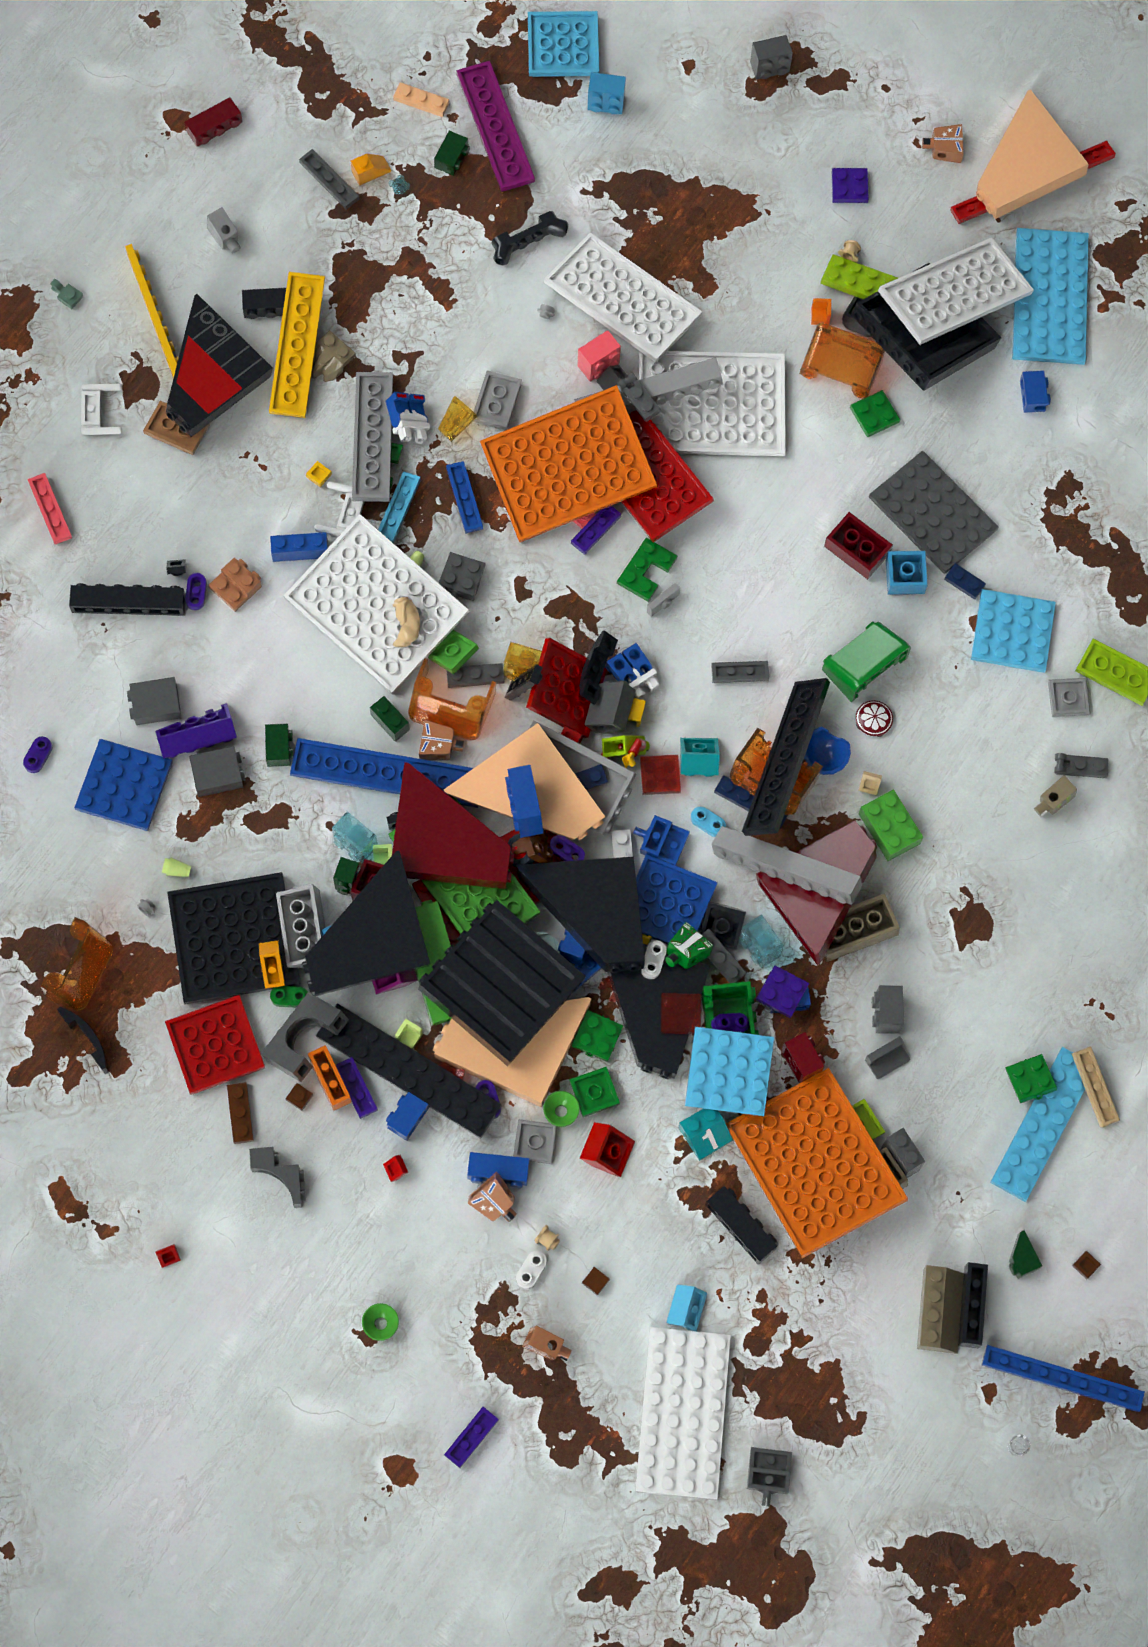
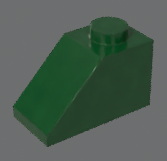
M1025 1230L1017 1235L1009 1259V1269L1012 1275H1016L1018 1279L1042 1267Z

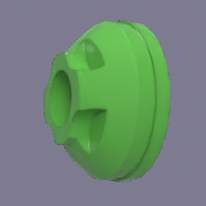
M566 1091L552 1093L544 1103L543 1111L545 1118L556 1127L571 1125L579 1115L577 1099ZM559 1106L567 1109V1114L563 1117H559L555 1113L556 1108Z
M374 1304L363 1314V1330L373 1340H387L398 1329V1315L387 1304ZM379 1318L387 1321V1326L382 1330L375 1327V1321Z

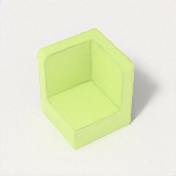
M392 844L373 845L374 862L384 865L392 856Z
M405 1019L396 1032L395 1038L411 1049H414L422 1037L423 1031L422 1028Z

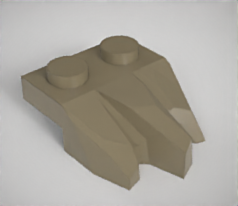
M330 330L316 342L311 378L315 379L323 374L324 382L335 380L343 372V368L356 356V353Z

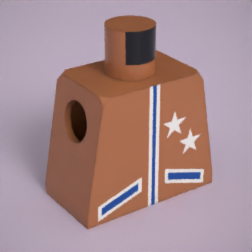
M962 124L934 128L932 138L922 139V149H932L933 159L961 163L963 158Z
M424 720L419 759L430 761L450 760L452 750L463 752L464 740L454 739V729Z
M495 1172L469 1195L468 1204L491 1221H495L502 1215L510 1222L517 1215L511 1208L515 1197L498 1172Z
M537 1325L530 1328L522 1345L523 1348L549 1360L559 1357L567 1361L572 1351L563 1346L564 1339ZM548 1342L552 1344V1350L548 1348Z

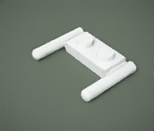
M82 384V435L122 433L121 427H101V391H121L123 388L122 384Z
M329 481L327 488L346 492L337 529L316 524L314 530L339 537L357 516L361 515L365 501H352V486Z

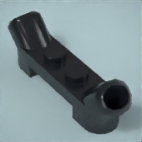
M549 211L539 216L538 224L510 237L506 231L498 235L491 242L495 249L494 261L499 265H506L512 252L524 249L528 244L534 241L538 242L549 234L563 238L568 230V222L557 218L553 211Z

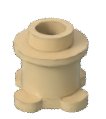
M847 240L844 242V249H840L838 254L842 258L858 262L859 258L856 255L860 252L861 246L855 240Z
M545 1225L534 1241L536 1244L541 1243L545 1246L547 1251L550 1249L554 1250L560 1242L558 1239L559 1234H554L549 1230V1226Z

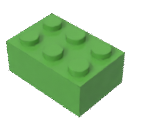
M894 789L861 806L858 814L887 861L921 844L923 836Z

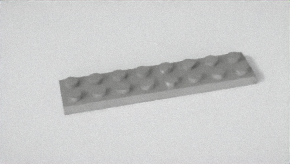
M356 372L352 501L390 502L392 424L385 401L393 394V372Z

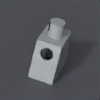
M223 207L207 215V229L222 249L228 247L231 253L237 252L241 248L237 242L238 232Z

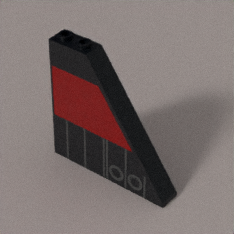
M198 294L194 295L166 407L168 418L175 421L181 431L187 433L190 437L194 436L269 379L273 369Z

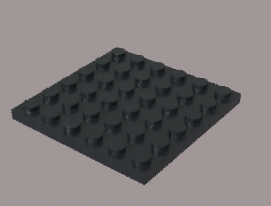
M282 872L167 892L184 1005L272 990L273 988L265 989L259 955V943L278 941L285 986L301 985L298 968H288L286 963L276 897L277 892L286 891Z

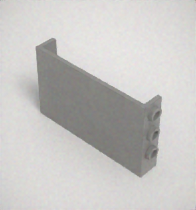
M533 720V722H532L530 728L533 727V726H534L535 724H537L538 722H536V721ZM538 723L574 774L602 764L608 783L589 789L587 792L605 815L604 823L596 829L593 827L591 829L603 835L606 832L609 833L614 825L612 820L615 815L618 816L623 808L621 803L624 798L627 799L632 791L630 786L637 774Z

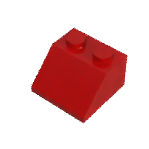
M594 1122L580 1159L592 1167L621 1177L635 1141L609 1124Z

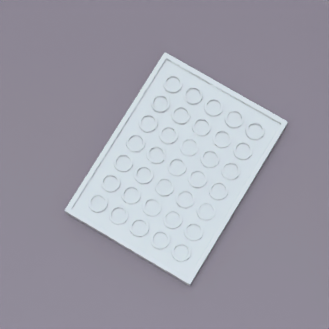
M639 351V380L715 357L717 359L724 385L716 389H707L699 394H690L682 399H673L658 405L661 412L651 419L678 454L785 456V354L667 351L656 363Z
M360 514L284 595L285 599L392 694L398 690L469 613V610ZM408 597L418 609L420 617L419 635L411 645L395 647L393 643L398 638L402 626L396 618V608L392 604L398 598Z

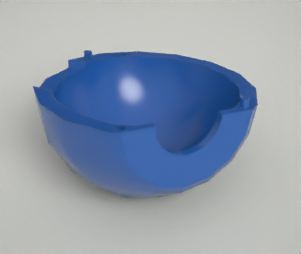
M818 727L813 731L804 761L812 771L820 775L835 774L843 770L849 762L851 755L850 743L843 738L832 735L824 727Z

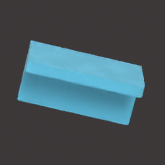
M677 1285L667 1323L697 1332L707 1293L694 1286Z

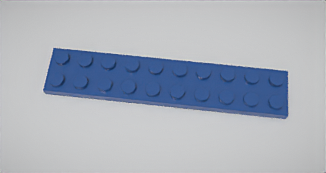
M297 738L290 776L400 795L404 762L411 764L442 791L473 768ZM457 799L463 806L478 808L474 804Z

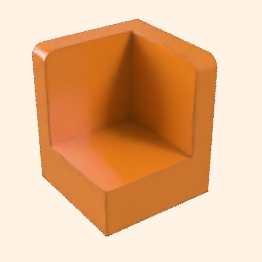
M814 298L811 307V325H829L831 319V299Z

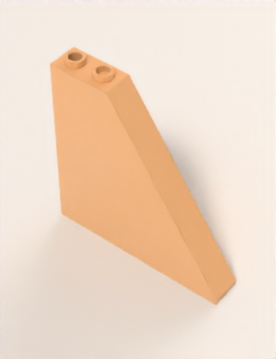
M1031 89L1027 91L978 182L976 196L979 201L984 203L987 212L992 214L995 219L1087 174V161Z
M538 723L444 789V792L451 797L513 819L505 777H508L507 769L531 765L544 830L565 836L571 840L578 838L580 841L588 835L587 830L592 827L594 829L598 828L604 823L603 819L605 818V815Z
M585 997L566 1000L508 1067L453 1019H451L449 1024L446 1023L441 1032L443 1037L441 1041H436L433 1048L434 1056L446 1064L481 1080H489L494 1086L542 1107L591 1005L592 999Z

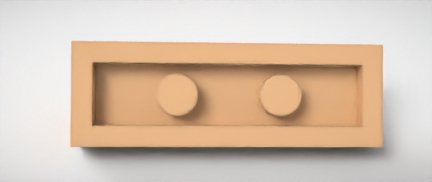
M401 82L393 96L394 101L440 117L444 116L449 105V99Z

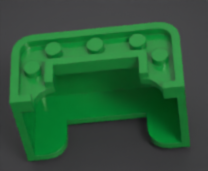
M750 981L703 986L702 1006L705 1028L712 1029L711 1021L719 1014L742 1013L749 1020V1028L743 1033L759 1035V1031L755 1030L754 1023L757 1022L756 1011H752V1004H754V999H756L755 987H751Z

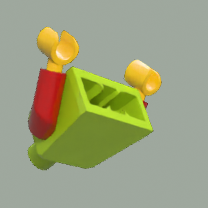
M640 735L603 738V752L601 755L607 759L622 757L625 768L629 765L633 767L636 765L634 757L645 755L649 751L650 744L645 740V736Z

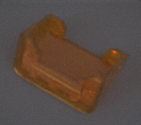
M819 323L813 334L799 374L807 379L816 378L818 374L852 386L851 390L856 397L866 398L870 394L882 365L885 350L877 342L825 323Z
M74 917L70 926V933L72 937L80 942L64 975L56 972L49 973L44 978L40 987L47 999L72 1010L80 1011L87 1006L113 953V945L110 940L87 922Z

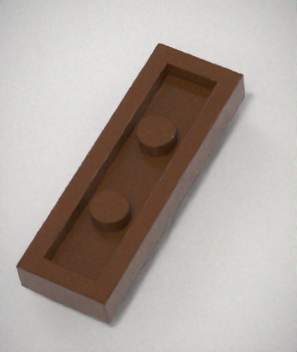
M247 1082L227 1085L233 1143L254 1142Z

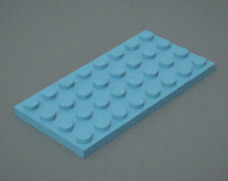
M1017 228L1015 267L1034 291L1031 295L1014 302L1012 359L1084 365L1086 362L1088 233Z

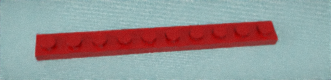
M1108 141L1080 152L1088 163V169L1115 158L1116 154ZM977 196L956 204L950 209L958 224L987 213L986 206L982 201L978 200Z

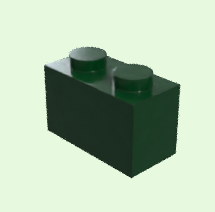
M449 130L434 157V168L454 176L456 170H460L463 157L469 153L468 138Z
M385 696L370 707L371 716L395 742L410 730L409 722Z
M265 724L267 767L290 766V759H293V748H290V741H293V730H289L288 724Z
M340 857L333 876L334 886L338 893L343 895L351 894V888L360 871L359 862Z

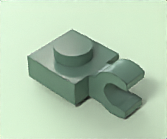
M55 278L50 283L51 289L59 294L57 299L70 309H73L83 298V293L69 283L64 287Z

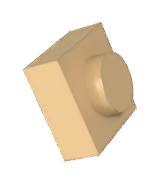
M863 771L858 791L877 795L882 775Z

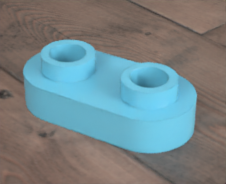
M696 807L691 813V822L712 837H716L722 826L726 827V823L721 817L704 807ZM702 813L704 817L699 818L697 814ZM717 823L720 827L715 828L713 825Z

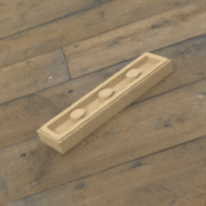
M1090 1046L1072 1053L1100 1128L1119 1121V1116L1092 1047Z

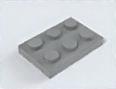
M487 370L471 418L472 422L507 430L522 379Z

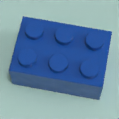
M531 765L507 769L508 777H505L515 831H519L520 838L543 834L541 812Z

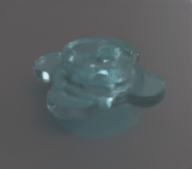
M398 175L396 179L389 181V186L392 187L393 192L397 195L403 194L410 188V184L404 180L403 175Z

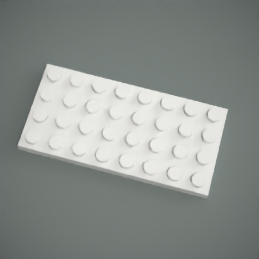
M589 233L544 278L545 284L656 363L702 316L701 310L592 233Z
M992 237L884 284L878 289V292L919 345L1027 297L1034 291Z
M650 1327L635 1492L717 1500L731 1335Z

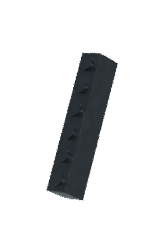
M78 583L70 587L69 607L72 613L184 616L186 595L184 588L180 586L162 587L153 585L151 587H143L142 585L124 586L121 584H115L114 586L95 584V586Z

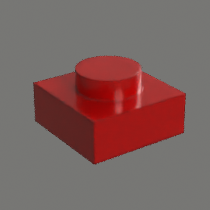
M401 1154L395 1155L383 1164L391 1182L397 1181L408 1173Z

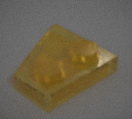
M454 396L438 430L452 442L477 418V415L460 399Z

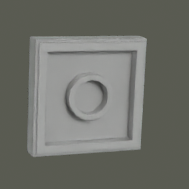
M1086 678L1052 679L1048 681L1052 717L1090 715Z
M518 1119L513 1157L529 1158V1162L552 1164L557 1127L550 1123Z

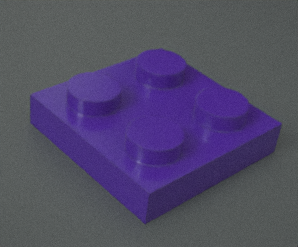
M832 168V203H868L867 168Z
M774 965L756 1000L791 1018L809 983Z

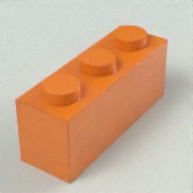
M326 1045L309 1052L308 1059L333 1111L350 1104L351 1097Z

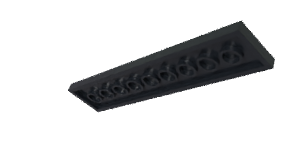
M827 678L797 681L794 683L742 829V833L745 836L778 833L830 685V681Z
M338 1003L335 1007L341 1010L349 1021L338 1035L321 1027L316 1034L317 1038L349 1058L352 1057L354 1061L402 1091L415 1095L426 1102L430 1108L478 1138H482L501 1109V1103Z

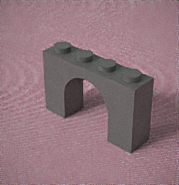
M308 992L283 1026L277 1031L273 1039L264 1048L261 1055L271 1065L302 1082L313 1066L305 1057L294 1051V1043L297 1036L311 1026H321L338 1035L349 1019L341 1010Z

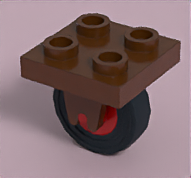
M544 829L543 834L520 838V834H516L509 839L507 844L511 846L510 853H514V867L518 868L520 864H533L535 861L539 863L553 862V852L548 845V835Z

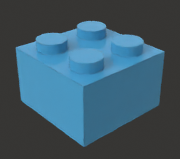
M591 72L587 110L622 114L626 76Z
M888 551L885 560L887 595L925 594L928 586L925 551Z

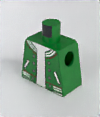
M685 922L670 940L666 950L669 956L665 958V961L670 967L679 964L684 969H688L708 958L713 944L690 924Z

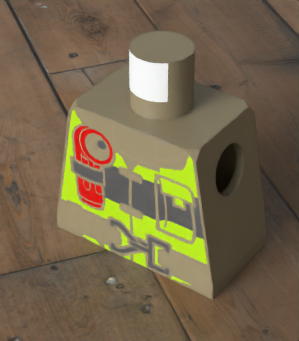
M1063 775L1040 796L1041 803L1034 810L1040 817L1048 811L1052 815L1075 798L1077 788Z

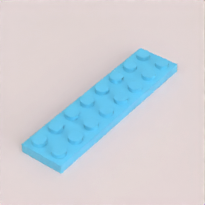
M1064 1047L1061 1048L1049 1070L1057 1090L1043 1095L1039 1100L1034 1099L990 1182L1024 1202L1027 1201L1085 1090L1072 1056L1073 1052Z

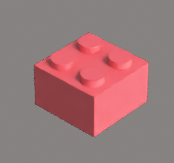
M607 330L578 349L577 366L590 382L598 379L609 366L619 365L621 346Z

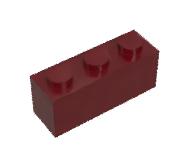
M231 97L188 119L184 124L186 132L198 147L208 143L209 140L216 136L223 135L225 131L239 126L243 121L240 110Z

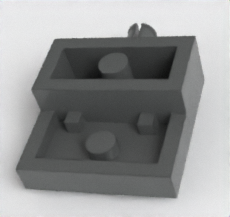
M450 552L439 584L456 599L461 597L474 601L486 563Z
M751 1447L747 1489L763 1493L762 1506L770 1507L771 1494L789 1493L792 1452Z

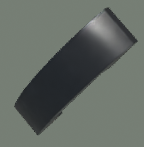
M605 630L601 632L592 646L580 678V696L593 705L597 703L602 689L598 685L607 659L613 656L618 639Z
M59 1007L57 1010L70 1029L78 1025L97 1051L92 1053L91 1056L104 1074L108 1073L107 1058L96 1034L78 1015Z

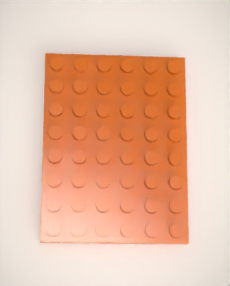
M617 385L480 441L519 542L657 487Z
M829 1068L766 1101L764 1116L742 1114L726 1123L731 1137L802 1258L908 1201V1197Z

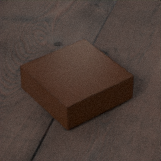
M1085 1251L1072 1266L1087 1280L1101 1264L1089 1252Z
M593 1267L582 1281V1284L598 1296L610 1279Z

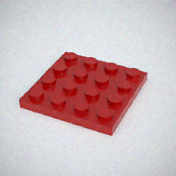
M546 638L538 663L539 666L543 667L541 671L542 679L538 685H534L531 688L526 708L562 727L566 726L584 734L583 738H588L591 729L585 726V721L591 702L580 696L579 692L580 678L587 658L552 638ZM606 668L603 670L599 684L604 682Z
M240 995L165 1021L190 1095L265 1068Z

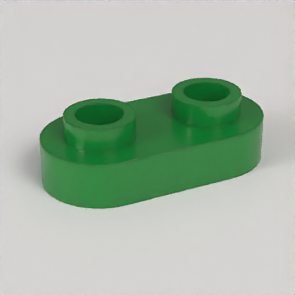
M277 987L271 990L270 999L277 1007L296 1008L308 991L303 987ZM283 993L282 998H277L276 995ZM302 994L303 997L301 999H297L296 995Z

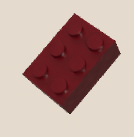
M848 512L826 537L824 547L868 580L884 562L888 551L892 550L893 544L852 513Z

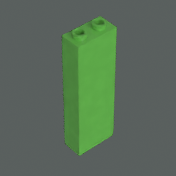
M424 901L421 903V906L415 907L430 961V966L415 970L418 982L425 973L429 975L432 972L433 968L431 967L438 959L442 960L446 956L444 954L445 951L451 946L438 901ZM422 993L431 1026L451 1021L452 1018Z

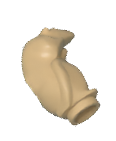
M402 597L394 600V604H392L396 608V618L402 626L398 638L393 643L395 647L411 645L418 638L420 631V617L417 607L408 597Z

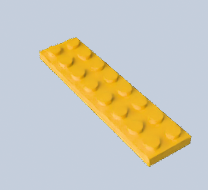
M297 272L288 273L269 414L306 418L325 276Z

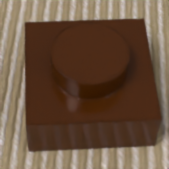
M296 1083L285 1099L302 1111L313 1097V1093Z

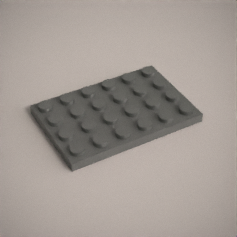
M921 451L869 494V498L921 551H925L926 556L943 574L947 573L955 563H959L999 528L924 451Z

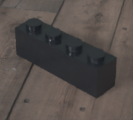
M286 288L242 290L244 318L256 319L258 317L274 318L282 316Z
M723 1186L706 1201L705 1205L759 1265L777 1249V1240L772 1234H767L762 1229L764 1226L757 1218H752L749 1214V1208L744 1203L740 1204L737 1201L735 1192L731 1188L727 1189Z
M968 1262L964 1266L958 1346L977 1349L982 1346L988 1264Z

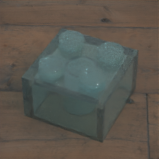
M348 811L332 827L334 844L341 850L343 848L349 852L348 855L357 862L359 860L363 864L364 859H367L373 853V845H377L376 835Z
M763 915L758 916L742 927L741 939L739 941L744 949L750 951L752 954L750 957L755 965L759 964L762 969L781 957L784 945Z

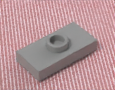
M673 584L647 605V613L652 617L662 608L666 609L669 607L672 600L679 596L680 587L677 584Z

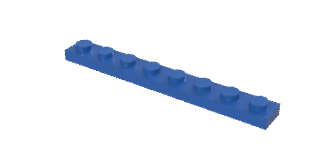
M990 1345L986 1346L981 1366L1136 1412L1141 1411L1145 1391Z

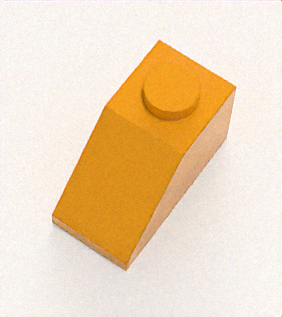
M366 153L350 160L351 171L359 186L391 172L387 161L381 155Z
M278 941L259 943V955L265 989L285 986Z

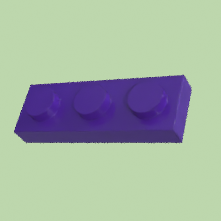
M612 506L600 510L571 540V544L585 555L621 518V513Z
M351 1057L336 1064L335 1066L346 1086L359 1118L361 1119L378 1111L353 1058Z
M482 1407L444 1456L458 1468H461L499 1419L485 1407Z

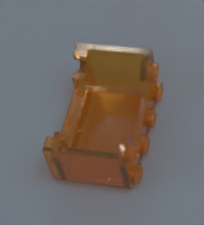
M759 728L755 730L735 759L730 772L731 781L735 785L746 789L752 795H755L772 743L771 741H765L764 735L766 732ZM814 762L812 766H807L808 763H803L785 811L786 815H794L817 782L823 768L822 765Z

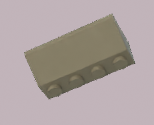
M926 1265L923 1269L917 1349L958 1353L964 1273L947 1267Z

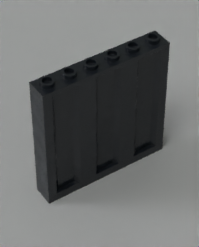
M927 263V264H925L924 266H922V267H920V268H918V269H921V268H923V267H925V266H928V265H930V263ZM878 291L859 301L850 314L923 391L994 350L1002 338L980 317L919 345Z
M496 900L493 904L489 903L484 908V914L481 918L477 916L470 924L472 928L468 932L464 930L457 938L459 942L455 946L451 945L444 954L446 956L442 960L438 959L431 967L433 968L432 972L429 975L425 973L419 980L421 984L418 990L508 1067L579 987L586 976Z

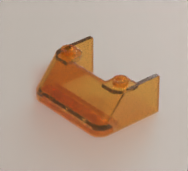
M424 658L414 684L408 709L409 718L413 722L424 725V720L454 729L455 736L467 740H476L481 734L496 695V682L492 681L486 697L475 695L469 699L467 706L431 695L433 683L430 679L426 678L429 666L428 659Z

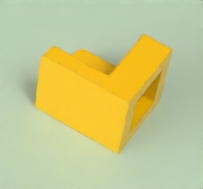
M633 698L628 720L637 722L636 727H640L646 701Z

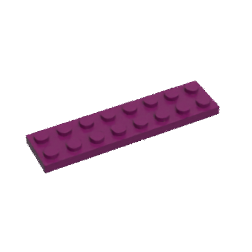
M490 61L456 70V75L501 192L534 183V174Z

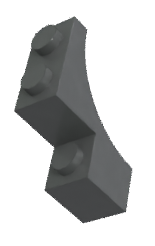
M274 1147L249 1149L251 1171L269 1174L280 1180L289 1190L294 1208H302V1202H305L306 1198L305 1189L301 1190V1182H304V1170H300L299 1164L276 1166V1164H279V1153L275 1152Z

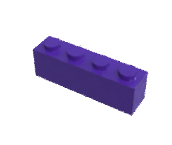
M227 703L221 705L222 709L205 711L206 714L204 716L189 717L183 724L177 722L156 730L163 758H174L181 753H192L196 749L202 747L209 748L217 743H226L237 738Z

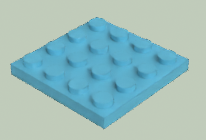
M598 11L528 12L529 77L590 76L591 72L599 73Z
M982 589L971 660L1045 673L1056 602Z
M695 1027L685 1106L764 1116L774 1037Z

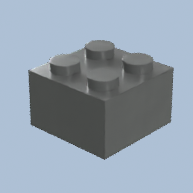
M787 35L753 42L750 63L756 80L767 79L770 76L784 75L790 72L793 52Z
M879 985L871 1001L872 1008H875L874 1016H872V1027H876V1033L899 1034L904 1025L903 986Z

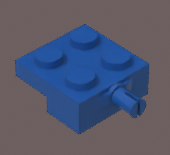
M654 815L647 831L636 826L633 834L643 837L640 854H648L676 866L690 831L672 825L671 821Z

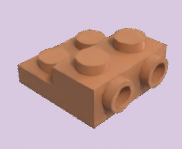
M234 557L221 569L222 573L208 586L236 612L262 585L261 577L255 571L250 572L247 569L248 565L242 559L237 560Z

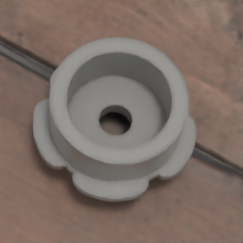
M541 304L540 309L538 308L537 310L540 313L539 316L545 319H550V317L555 315L553 314L555 309L549 305Z
M143 899L140 900L137 907L144 915L149 916L151 913H155V905L149 899L145 901Z

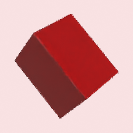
M175 1244L155 1251L162 1268L181 1261Z

